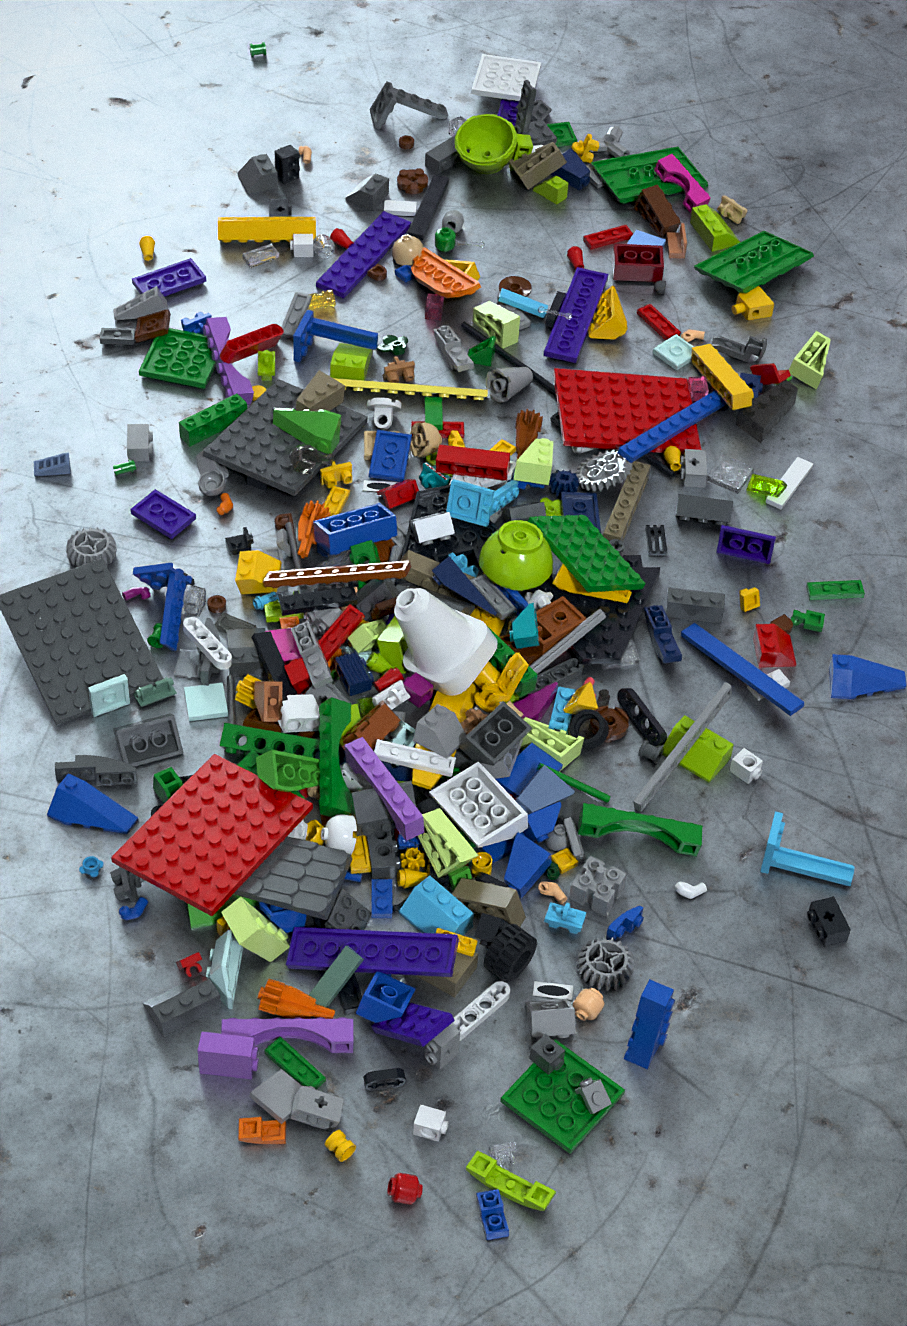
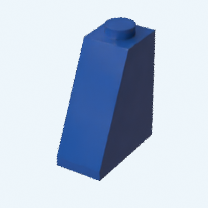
M518 832L515 836L506 869L505 884L516 889L519 898L522 899L552 863L551 854Z

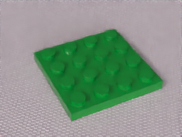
M169 328L168 334L154 338L139 369V376L205 389L216 366V362L212 359V350L207 344V336Z
M555 1039L554 1041L565 1050L562 1067L548 1075L533 1063L504 1093L500 1102L571 1154L624 1095L625 1089ZM588 1078H592V1080L601 1079L612 1103L594 1114L589 1113L581 1094H576L575 1089L581 1087L579 1083Z

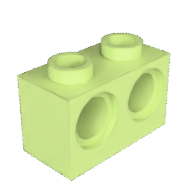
M383 619L362 624L348 637V640L351 642L353 649L358 653L379 648L377 646V639L381 636L387 625Z

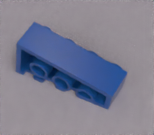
M649 979L640 997L636 1019L631 1030L633 1032L627 1045L629 1048L624 1055V1060L648 1070L659 1045L664 1046L668 1036L666 1033L670 1026L669 1021L673 1013L671 1010L675 1003V999L672 998L674 989Z

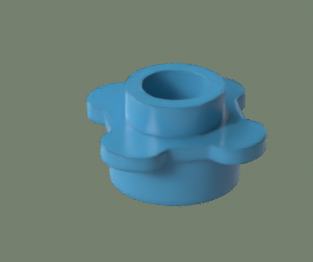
M94 856L86 857L79 871L81 874L86 873L91 877H97L99 875L98 871L104 866L103 861L98 860Z

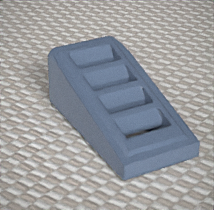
M62 453L34 461V476L71 474L69 453Z

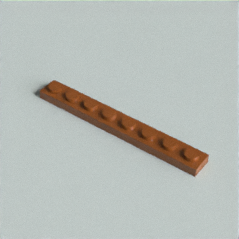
M408 560L269 571L263 583L265 587L279 588L281 586L295 587L304 584L310 586L318 583H348L357 580L363 582L370 579H401L407 576L411 564Z

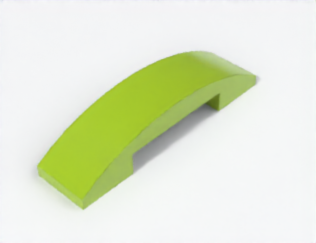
M478 1150L466 1166V1170L490 1189H499L500 1195L535 1210L545 1211L556 1194L555 1190L537 1181L532 1184L498 1166L497 1160Z

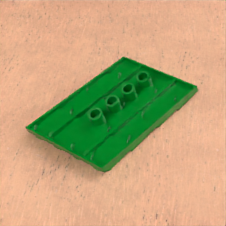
M678 146L591 162V166L614 194L617 201L623 204L636 201L642 189L657 184L665 195L684 191L681 186L674 182H663L654 171L658 160L670 154H673L702 188L708 186V182Z
M762 231L694 265V268L700 274L709 276L715 281H720L727 287H732L740 293H748L757 286L764 285L795 266H800L814 257L811 251L769 232Z

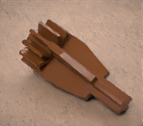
M526 409V412L521 410L517 414L515 423L517 460L537 439L538 432H541L543 416H540V413L535 414V410L529 411Z

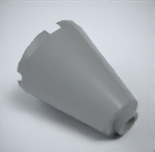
M528 367L495 368L487 373L486 387L491 391V398L500 403L505 402L532 382L533 373Z

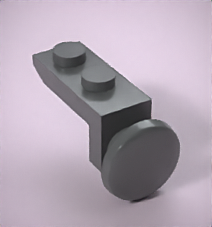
M713 336L711 345L718 352L745 362L749 361L752 354L756 355L755 362H759L766 351L767 339L763 338L760 341L750 336L746 345L722 336Z

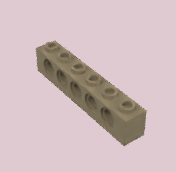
M633 461L632 470H630L631 474L627 475L603 533L604 538L609 542L612 539L624 541L649 480L651 465Z

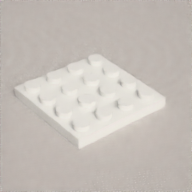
M482 54L471 94L520 101L524 80H529L530 85L534 88L536 87L541 62Z

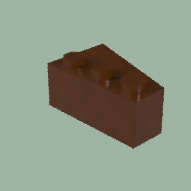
M658 184L641 190L634 205L635 211L639 210L642 213L641 217L650 222L649 226L660 237L666 235L667 232H676L681 222L672 209V205L666 199L663 190L660 189Z

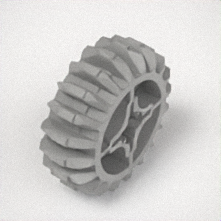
M90 527L88 530L83 528L81 532L76 531V534L71 535V538L68 539L66 545L67 557L71 561L72 566L76 565L77 567L102 558L107 566L108 563H112L117 551L116 542L111 533H107L105 529L100 531L98 527L96 529Z
M605 936L602 940L596 937L594 942L588 941L586 946L583 945L581 952L578 954L577 967L579 975L583 976L584 982L590 981V987L597 985L598 991L601 987H605L606 991L610 987L616 990L618 985L623 987L625 982H629L634 972L635 961L632 958V951H628L627 945L622 946L621 940L616 943L613 937L610 940H606ZM596 955L598 956L597 958H594V961L590 962L591 958H593ZM621 965H622V968H621V969H619L618 971L614 972V970L617 969L618 966H621Z

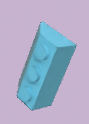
M430 875L414 887L399 910V914L421 933H436L437 928L464 935L473 928L474 913Z

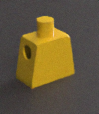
M757 286L748 293H739L736 304L732 305L731 309L734 315L741 313L746 320H755L771 317L774 302L760 286Z

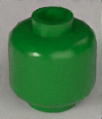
M448 227L438 229L435 233V247L441 252L452 250L456 245L455 232Z

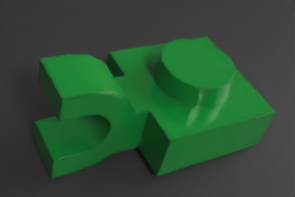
M793 610L791 620L795 626L802 623L805 629L822 632L825 614L806 610V613Z

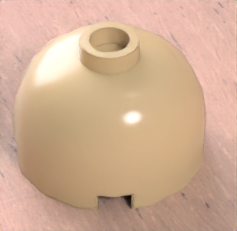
M403 235L394 242L392 248L393 261L395 260L399 265H413V259L416 256L420 257L422 255L421 251L424 248L422 242L414 236Z
M415 423L410 431V434H413L410 449L414 456L426 457L438 451L439 444L441 445L442 437L434 425L430 423Z

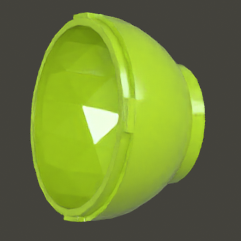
M494 114L474 115L468 118L455 135V148L459 158L466 166L480 174L489 175L497 173L512 159L516 151L517 134L515 127L511 122Z
M514 520L504 523L500 529L487 539L480 552L479 566L484 574L497 585L511 590L523 591L542 585L550 577L553 571V556L548 542L536 525L527 521Z

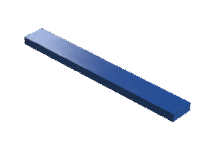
M696 623L681 631V637L789 716L804 707V701Z

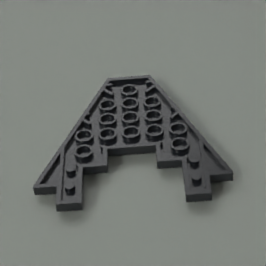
M451 484L417 491L410 520L446 512ZM451 517L455 534L450 535V539L440 541V538L433 539L431 544L422 545V542H416L409 524L401 559L408 550L437 562L444 561L448 554L452 552L456 556L474 554L478 567H480L479 556L481 549L487 539L499 528L491 520H489V525L485 527ZM396 579L394 585L396 587L397 584L413 583L404 579Z
M623 555L622 558L630 564V567L646 583L643 589L629 590L632 593L628 603L561 590L552 584V574L542 585L527 589L526 591L534 593L536 590H541L545 593L551 592L553 598L550 600L551 603L564 596L586 618L598 609H601L605 613L606 618L569 648L581 664H620L660 575V567H643L641 555ZM556 617V619H558V620H564V619H565V618Z

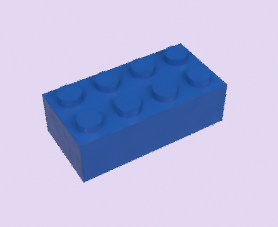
M381 503L313 521L315 541L330 555H338L342 551L351 550L350 546L369 540L375 543L398 536L396 515Z

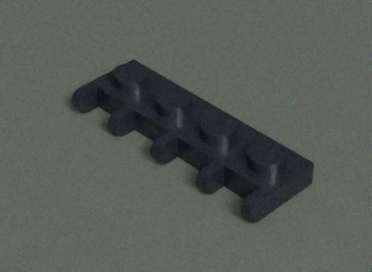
M348 582V587L336 588V584L331 585L332 589L318 591L317 587H313V592L299 594L298 590H294V595L282 596L281 592L277 593L281 614L286 616L346 607L349 604L357 605V596L353 582Z

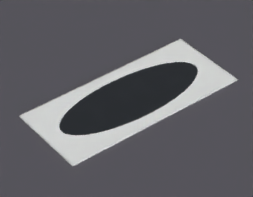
M364 480L363 491H379L397 482Z
M534 981L533 996L557 999L568 998V1000H572L573 986Z

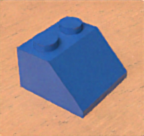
M376 971L363 994L356 1014L374 1023L402 1017L416 989Z

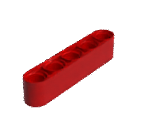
M270 324L228 340L220 353V358L225 363L231 364L257 354L258 351L272 348L277 345L284 330L277 324Z

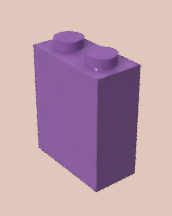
M201 1032L198 1046L200 1074L252 1080L253 1071L257 1072L259 1058H257L258 1047H255L253 1037Z

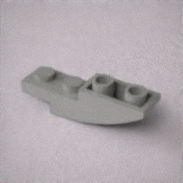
M440 326L433 329L438 346L452 370L456 369L457 372L474 369V362L463 350L461 340L450 326Z
M307 620L291 628L314 688L318 689L333 682L330 668L310 622Z

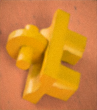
M587 133L584 141L574 142L571 148L583 162L591 163L594 154L589 151L597 152L599 142L593 140L592 135Z
M334 460L329 461V467L320 469L321 485L326 484L328 488H332L337 485V481L342 480L345 484L352 483L351 462L336 465Z

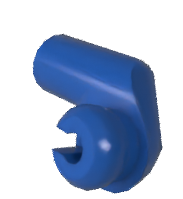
M139 897L134 907L122 906L119 909L121 918L128 921L140 917L148 901L143 897Z

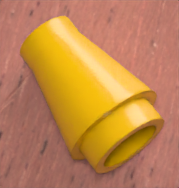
M143 236L139 241V246L144 260L150 261L153 259L155 241L151 236Z
M675 446L667 447L663 457L671 467V470L677 471L681 468V452Z
M406 868L398 870L397 885L403 889L415 887L427 878V872Z

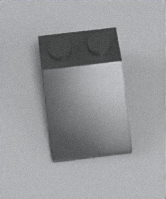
M265 628L227 630L228 651L232 655L229 675L234 677H246L247 674L251 676L267 675L251 638L254 633L265 632Z

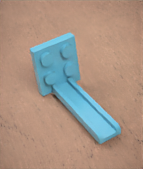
M453 479L451 481L446 512H450V516L486 527L489 525L491 515L518 497L519 481L511 480L495 491Z
M775 811L760 872L768 874L770 866L851 887L855 869L853 865L780 847L785 822H782L783 813Z

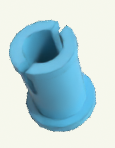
M271 592L261 597L255 596V599L252 600L254 608L256 610H263L265 604L278 599L277 596L273 597L276 593Z

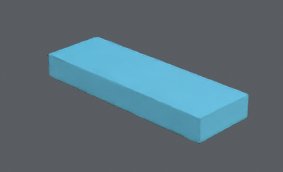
M504 288L500 291L499 302L545 318L548 305Z

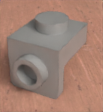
M281 529L277 531L276 544L279 549L291 557L292 552L287 532ZM296 538L297 545H298V550H299L301 541H298V538Z
M588 1078L579 1083L581 1087L575 1089L576 1094H581L590 1114H594L612 1104L601 1079L592 1080V1078Z

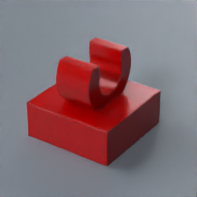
M199 952L176 962L179 970L185 968L184 972L188 978L192 976L190 973L191 967H195L198 973L202 972L201 965L196 963L202 960Z

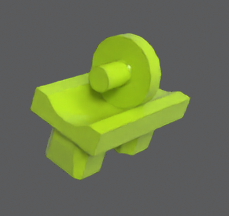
M258 351V376H261L262 381H271L272 376H275V351Z

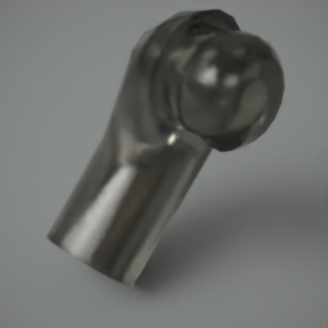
M602 689L598 693V708L608 706L610 702L609 691Z

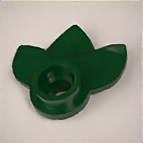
M385 335L383 343L378 345L377 350L381 352L391 351L393 355H402L405 353L408 338L405 336L397 338L395 335Z

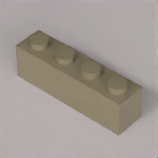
M410 550L400 560H409L411 564L407 576L401 579L428 590L467 602V600L445 588L443 584L439 586L432 578L435 575L432 570L440 564L439 562ZM464 573L469 580L475 578L471 575Z

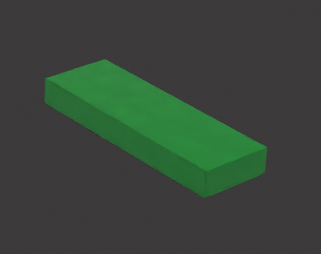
M425 397V423L434 425L438 430H443L442 397Z
M861 580L807 582L806 584L809 600L864 598L865 595Z
M281 1036L264 1050L266 1056L301 1086H311L318 1089L326 1082V1077Z

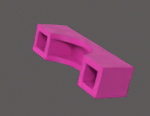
M673 154L658 160L654 169L655 173L663 182H674L683 188L686 194L683 205L690 213H692L693 207L708 205L711 197Z

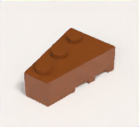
M382 700L341 737L340 744L345 750L346 744L363 737L373 750L377 739L384 740V737L389 732H393L399 726L401 720Z

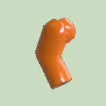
M223 493L220 496L222 503L216 508L219 515H224L233 509V503L228 493Z

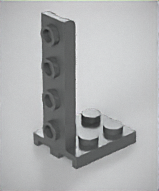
M524 80L518 113L516 115V124L514 126L516 134L530 135L533 146H544L551 142L556 143L557 137L543 120L530 122L536 89L530 85L529 80Z
M386 81L369 109L374 128L379 130L386 123L387 117L392 113L396 103L442 120L448 118L447 109L443 104H437L429 99L420 98L416 94H410L402 89L393 88L392 83Z

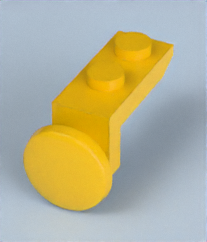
M515 653L509 659L496 683H485L482 687V692L475 694V703L484 711L491 713L501 704L500 702H509L529 666L520 653Z

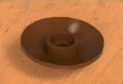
M519 276L506 277L499 283V291L504 288L525 297L532 290L531 283Z

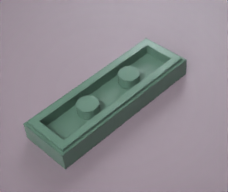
M345 946L310 992L309 996L316 999L315 1003L317 1005L328 1008L364 959L352 948Z

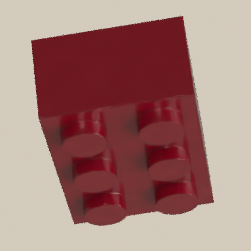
M614 244L612 255L613 280L649 282L662 280L664 271L663 246Z

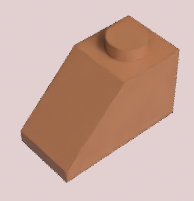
M255 681L254 701L262 722H278V720H282V682Z

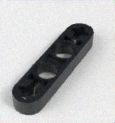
M632 688L620 689L617 693L619 704L646 740L649 741V744L663 746L667 740V734L660 723ZM636 705H637L638 708H639V713H638V715H636V713H635V707H636ZM646 719H648L649 721L648 728H646L645 726Z

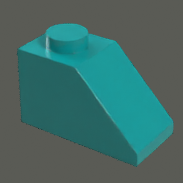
M530 603L512 622L513 630H510L511 642H515L517 649L539 646L537 612L534 603Z

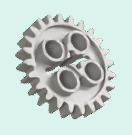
M613 449L611 452L606 450L603 454L599 452L597 456L593 454L591 459L586 458L587 462H581L582 466H578V470L575 471L579 479V487L581 486L582 489L586 488L587 491L592 489L594 492L597 489L602 491L605 487L609 489L611 485L615 487L617 482L622 483L621 479H626V475L631 474L630 470H632L633 464Z

